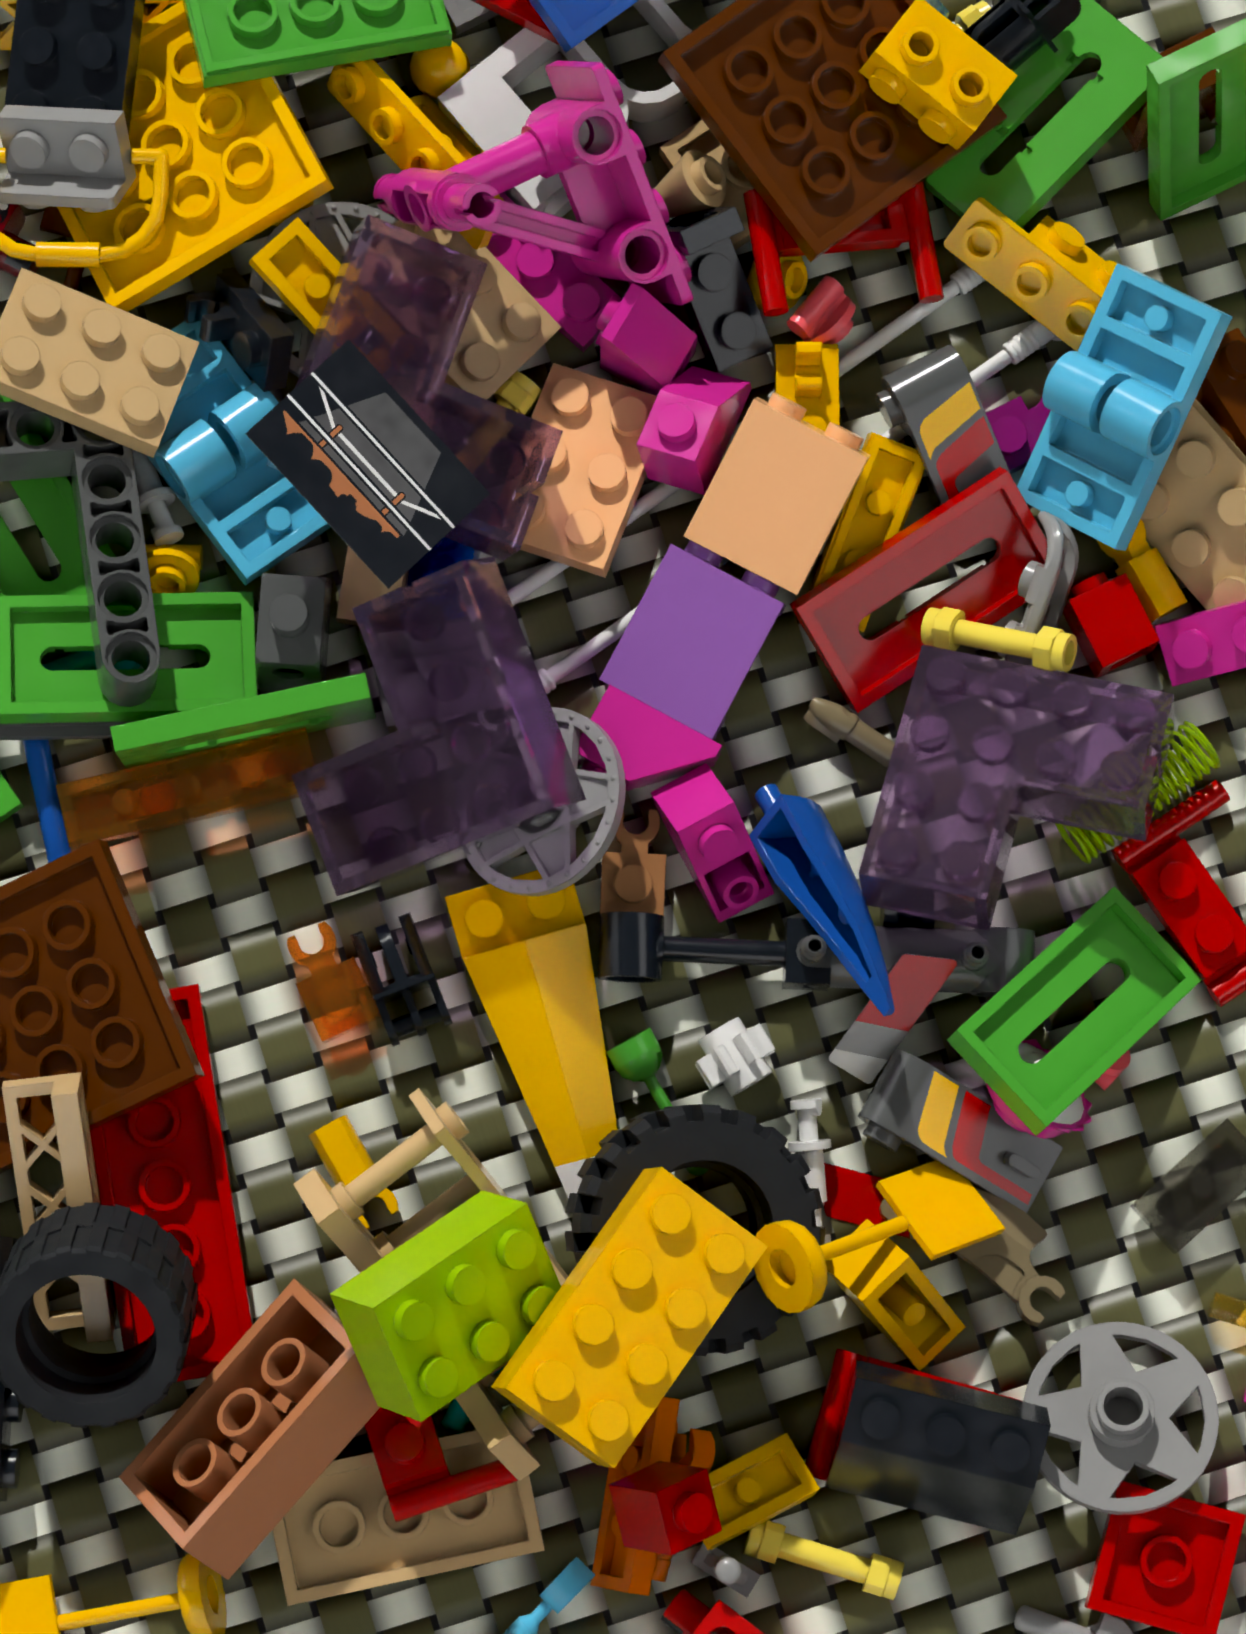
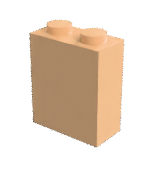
M773 392L768 402L759 397L753 399L684 537L798 595L871 455L859 449L864 440L862 437L833 422H829L825 431L802 420L807 411L806 408Z

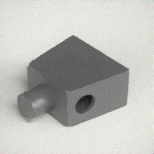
M262 573L255 651V667L260 695L325 681L333 580L325 577ZM290 668L299 670L301 673H284L276 669Z

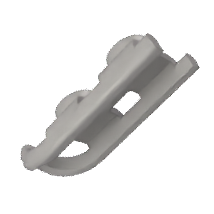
M1041 511L1038 514V519L1047 537L1045 564L1032 560L1024 568L1018 583V595L1025 598L1024 601L1028 602L1022 622L1019 623L1012 620L1005 628L1037 634L1043 626L1057 628L1078 568V544L1071 528L1063 520L1046 511ZM998 653L999 656L1005 658V662L1011 664L1007 677L1018 681H1023L1024 676L1036 681L1040 680L1042 670L1033 668L1032 659Z

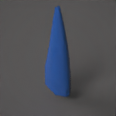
M767 784L761 787L755 793V799L764 816L749 836L775 884L803 914L820 937L824 939L828 947L882 1015H891L895 1010L887 967L873 920L846 854L821 806L808 798L781 794L776 784Z

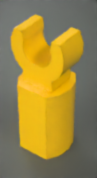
M1140 519L1126 551L1113 549L1097 540L1100 548L1109 557L1114 558L1119 568L1115 570L1117 576L1124 573L1127 574L1151 623L1170 614L1188 602L1157 547L1151 549L1148 545L1146 529L1142 519Z
M347 1115L331 1121L308 1136L335 1185L339 1182H343L345 1185L349 1184L374 1165ZM384 1189L374 1197L383 1200L392 1215L399 1212L398 1201L389 1189ZM361 1215L358 1219L369 1230L368 1221L364 1218V1215Z

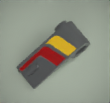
M946 345L881 377L883 391L875 394L879 410L890 428L900 425L912 437L940 505L998 467L1004 468L1010 473L972 378L962 358L952 345Z
M900 1049L894 1050L858 1114L859 1119L867 1124L862 1134L876 1144L894 1153L897 1152L901 1144L918 1149L986 1192L1003 1198L1026 1213L1063 1149L1061 1145L1049 1138L1043 1139L1012 1128L998 1115L992 1102L929 1063Z

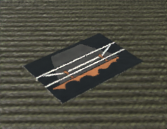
M349 339L246 433L250 440L388 589L490 495L486 488Z

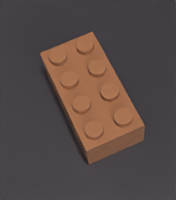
M293 1279L119 1476L123 1483L184 1551L227 1580L231 1578L380 1408L377 1406L337 1311L296 1279Z

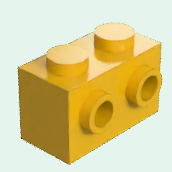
M914 0L858 71L868 79L871 89L880 98L892 104H900L918 119L920 128L927 136L938 143H948L955 150H958L976 131L1018 76L925 0Z

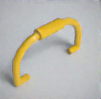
M0 148V163H7V148ZM131 149L132 164H153V198L149 216L141 228L123 242L101 247L100 242H36L35 246L16 243L0 232V250L9 257L36 262V267L100 268L102 262L127 258L147 245L164 221L169 198V153L165 149Z

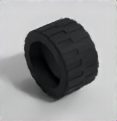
M100 1202L84 1203V1205L77 1207L66 1206L55 1210L54 1214L45 1219L41 1217L30 1226L28 1232L23 1237H19L11 1249L8 1261L4 1265L0 1277V1381L5 1388H9L15 1394L16 1400L27 1409L32 1408L42 1414L41 1417L56 1423V1421L71 1424V1427L87 1428V1426H101L105 1428L117 1426L119 1422L128 1419L134 1420L144 1415L146 1410L154 1404L158 1405L168 1395L172 1383L177 1382L182 1371L197 1313L195 1309L198 1301V1286L193 1278L194 1268L189 1257L185 1256L179 1247V1241L171 1232L167 1233L158 1225L156 1220L146 1214L142 1216L135 1213L129 1207L117 1204L115 1206L101 1205ZM92 1275L106 1278L124 1286L139 1298L153 1320L154 1333L139 1345L121 1352L99 1354L78 1350L59 1340L46 1328L35 1309L33 1295L46 1284L63 1277Z

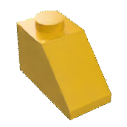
M866 1219L853 1233L874 1226V1224ZM890 1238L826 1261L827 1272L849 1299L918 1371H921L966 1328L911 1257Z

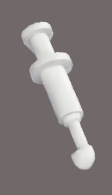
M132 449L141 514L150 513L155 528L150 529L155 546L174 544L184 537L182 527L174 525L168 510V506L175 501L176 495L170 487H163L157 469L147 456Z
M822 1099L790 1101V1109L797 1110L800 1141L789 1142L788 1149L802 1155L811 1170L804 1176L809 1188H819L824 1206V1203L827 1201L823 1149L832 1148L831 1139H819L817 1116H820L822 1113ZM821 1208L815 1210L816 1226L823 1227ZM825 1234L826 1244L828 1242H831L830 1234Z

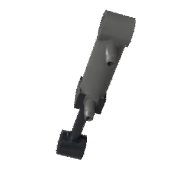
M624 911L600 914L598 978L601 980L626 983L662 981L663 962L783 966L782 989L827 991L828 988L861 989L807 919L787 918L784 926V941L664 936V916ZM875 926L888 974L903 954L949 958L957 961L956 968L938 992L970 993L974 996L992 998L1035 959L1036 932L1029 929L983 927L966 930Z

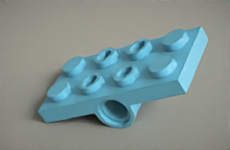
M1117 263L1078 351L1072 350L1062 355L1052 367L1045 381L1042 400L1044 406L1051 411L1017 485L1026 504L1040 511L1049 512L1063 520L1067 525L1113 549L1126 551L1233 316L1139 271Z
M184 321L173 328L172 331L198 341L199 345L159 447L153 458L147 456V458L246 586L331 526L246 435L256 423L279 403L270 391L263 392L255 382H251L221 341H202L199 337L201 321L194 323Z

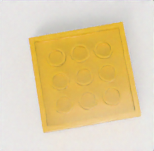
M183 1L178 2L142 24L129 130L131 149H165L169 153V198L164 221L150 242L127 258L102 262L100 268H88L106 303L129 312L334 189L274 76L210 88L203 87ZM134 164L137 177L115 209L90 213L83 211L81 208L57 207L74 241L100 242L101 247L121 243L137 233L150 213L153 198V164Z

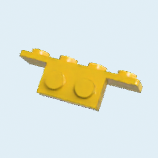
M374 59L333 67L327 82L328 90L401 170L415 167L444 171L480 154L473 144L439 110L438 105L426 93L409 98ZM499 194L492 197L504 201ZM473 227L459 232L474 249L488 246L493 234Z
M978 197L970 205L944 240V247L1075 351H1078L1117 264L1111 260L1105 261L1086 246L1083 236L1074 227L1065 222H1056L1046 215L1030 233H1027L982 197Z

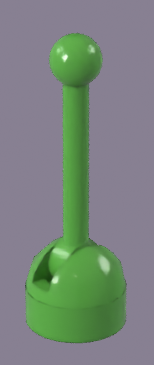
M650 1027L606 1052L614 1069L622 1078L633 1082H645L660 1110L664 1109V1107L672 1106L655 1076L660 1068L663 1054L660 1044ZM700 1167L686 1168L694 1176H701L709 1170Z

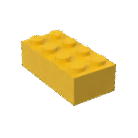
M663 1167L644 1169L491 1387L596 1465L615 1468L768 1246Z

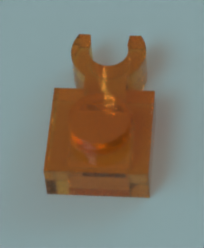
M324 921L318 924L319 931L324 938V945L315 954L303 952L295 936L287 938L288 950L294 961L300 966L309 969L312 974L311 977L296 983V986L323 1044L381 1018L355 958L352 957L336 964L334 956L337 951V939L332 928Z

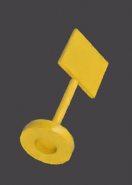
M935 1160L880 1180L876 1184V1188L898 1217L823 1245L818 1244L816 1238L805 1226L794 1221H775L764 1225L756 1233L755 1237L768 1247L754 1266L757 1281L766 1297L777 1308L787 1313H799L812 1308L822 1299L828 1283L826 1265L828 1260L908 1230L932 1261L1002 1234L1005 1227L968 1179Z
M187 1553L180 1561L178 1567V1593L58 1615L51 1574L1 1583L0 1634H61V1631L178 1609H181L185 1626L190 1634H225L227 1609L222 1578L220 1574Z

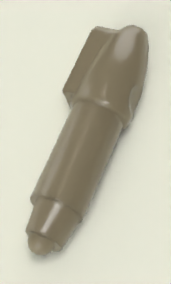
M817 697L812 699L808 705V711L803 716L809 725L835 743H838L840 739L846 740L885 768L889 766L900 773L912 770V763L910 762L912 758L900 746L860 720L857 714L835 702Z

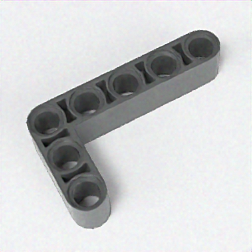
M17 401L0 402V482L71 476L98 683L103 695L110 702L124 707L140 705L148 700L155 690L160 665V646L132 449L109 439L103 441L92 440L84 434L86 430ZM30 433L39 434L45 437L48 442L43 445L33 446L24 443L20 437ZM98 486H109L116 489L120 495L111 499H105L96 496L91 490ZM112 543L124 547L128 553L121 557H109L98 548ZM117 601L126 602L132 605L136 612L125 617L117 616L111 613L106 606ZM124 660L134 661L140 664L145 671L140 675L126 676L118 672L114 665Z

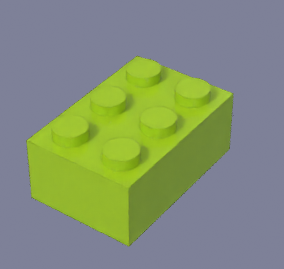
M482 1190L331 1292L330 1296L377 1406L422 1422L510 1360L561 1288V1285L528 1204Z

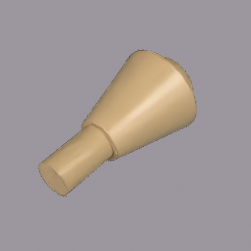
M692 149L680 158L654 189L662 196L669 212V218L722 205L726 196V176L717 160L701 151Z

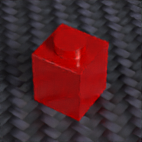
M1102 572L1080 582L1071 589L1074 598L1068 600L1064 607L1063 615L1072 633L1076 636L1077 643L1095 678H1099L1151 653L1159 643L1160 639L1126 573L1108 580L1105 572Z
M658 1461L608 1485L624 1547L672 1556L722 1531L707 1468Z

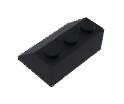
M856 1360L825 1487L1016 1535L1034 1492L1051 1427L1048 1408Z

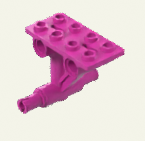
M557 60L546 65L545 69L556 98L540 105L531 112L525 126L522 127L521 135L444 171L413 167L402 170L398 174H386L378 179L374 186V199H384L385 201L377 204L380 210L393 214L395 218L404 224L419 226L425 232L434 228L457 232L469 230L472 227L569 254L576 267L584 274L627 281L629 285L633 282L644 288L659 302L682 306L693 300L688 284L692 279L689 263L677 247H674L666 227V223L669 222L667 206L659 192L651 188L643 167L646 163L644 146L638 135L628 128L620 105L623 104L621 86L615 75L609 69H605L601 62ZM558 173L577 222L492 197L538 175L547 179Z

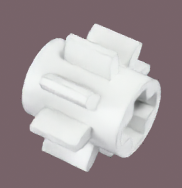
M736 1017L698 1041L706 1056L697 1060L694 1065L710 1090L723 1083L730 1096L733 1097L772 1073L764 1058L774 1053L776 1048L760 1023L747 1030L741 1019Z

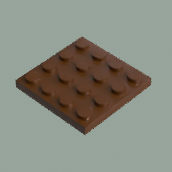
M736 0L665 50L657 60L810 262L821 256L1001 125L1007 118V115L996 103L976 131L958 150H955L948 143L942 144L931 139L922 131L916 117L900 104H892L883 100L871 89L868 79L858 71L914 0Z
M96 839L0 887V1174L13 1168L1 1088L3 1081L82 1072L89 1128L91 1131L205 1076L107 841ZM51 1094L19 1098L22 1119L45 1134L54 1123ZM56 1135L53 1141L58 1144ZM25 1137L28 1155L36 1144Z

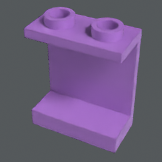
M690 540L685 550L670 544L599 680L616 687L704 736L715 740L727 718L725 717L777 617L782 615L786 605L775 599L780 588L779 586L747 569L741 580L718 569L724 557Z

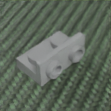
M5 105L0 112V136L3 148H7L6 164L8 174L0 184V203L18 204L28 209H43L49 206L81 208L85 212L98 213L115 209L137 177L135 166L131 162L130 140L124 111Z

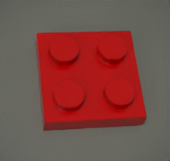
M1123 1481L1112 1498L1146 1496L1157 1490ZM1179 1497L1163 1507L1145 1513L1131 1515L1108 1514L1084 1607L1179 1634H1217L1246 1515Z

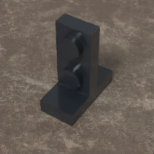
M714 207L669 218L666 227L672 243L686 257L692 273V279L688 284L693 300L684 304L694 332L698 336L697 339L710 371L721 372L772 348L773 344L730 239L731 236L745 230L736 207Z

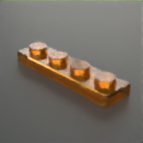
M306 727L56 785L68 843L72 850L78 849L96 839L110 842L321 792Z

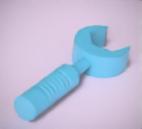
M576 1557L539 1595L543 1601L531 1614L519 1616L502 1634H538L540 1622L552 1610L558 1614L587 1585L595 1574Z

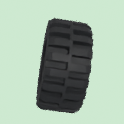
M695 1104L664 1107V1109L645 1112L629 1119V1124L621 1130H612L599 1142L601 1149L594 1158H586L577 1174L582 1178L578 1192L569 1194L566 1212L573 1213L572 1231H565L566 1251L574 1252L576 1263L580 1261L641 1172L647 1168L663 1167L672 1173L683 1168L700 1167L713 1170L725 1176L734 1184L743 1198L748 1212L749 1232L754 1236L764 1225L775 1221L791 1220L805 1226L816 1238L818 1244L823 1245L825 1244V1227L816 1226L815 1210L823 1208L819 1188H809L804 1176L811 1170L802 1155L791 1154L785 1147L788 1139L774 1127H763L758 1124L756 1116L741 1110L720 1108V1105ZM753 1267L693 1356H706L707 1353L716 1352L727 1354L744 1349V1343L752 1339L762 1341L777 1331L775 1322L783 1315L792 1317L794 1313H787L777 1308L766 1297L757 1281Z

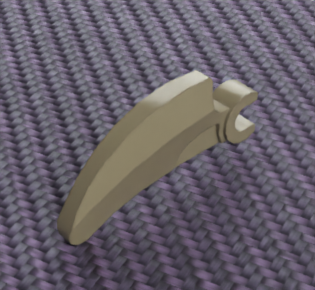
M975 1188L1004 1225L1005 1230L1002 1234L953 1253L972 1265L1016 1304V1310L1024 1322L1038 1327L1044 1317L1031 1306V1294L1035 1291H1044L1058 1302L1066 1293L1062 1284L1055 1278L1046 1275L1039 1276L1030 1261L1032 1249L1046 1238L1047 1232L1020 1208L992 1193ZM884 1198L879 1207L880 1216L885 1221L898 1217Z

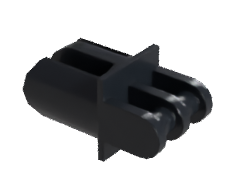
M1000 0L964 32L1010 70L1014 71L1045 44L1054 53L1058 51L1051 40L1075 21L1080 14L1081 3L1080 0Z
M410 912L398 918L406 937V944L410 954L413 955L420 974L407 977L386 923L376 927L375 930L395 983L383 987L377 971L376 961L369 950L363 932L359 931L350 935L393 1047L400 1044L398 1038L417 1031L419 1037L426 1034V1027L443 1021L445 1027L453 1024ZM430 987L436 1003L417 1010L412 994ZM404 997L410 1013L391 1020L385 1004Z

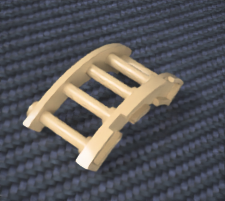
M419 1088L411 1093L409 1098L427 1124L347 1185L339 1182L332 1188L313 1168L293 1184L316 1223L360 1273L480 1191L484 1190L508 1197L462 1140L470 1132L453 1108L446 1101L436 1108ZM443 1145L467 1175L389 1235L382 1231L373 1237L358 1219L365 1213L362 1206ZM545 1246L559 1283L562 1286L568 1275ZM507 1361L455 1399L478 1431L488 1449L520 1482L540 1466L526 1444L535 1436L532 1429L540 1423L519 1407L515 1409L513 1405H509L503 1410L488 1388L496 1380L494 1373L508 1363Z

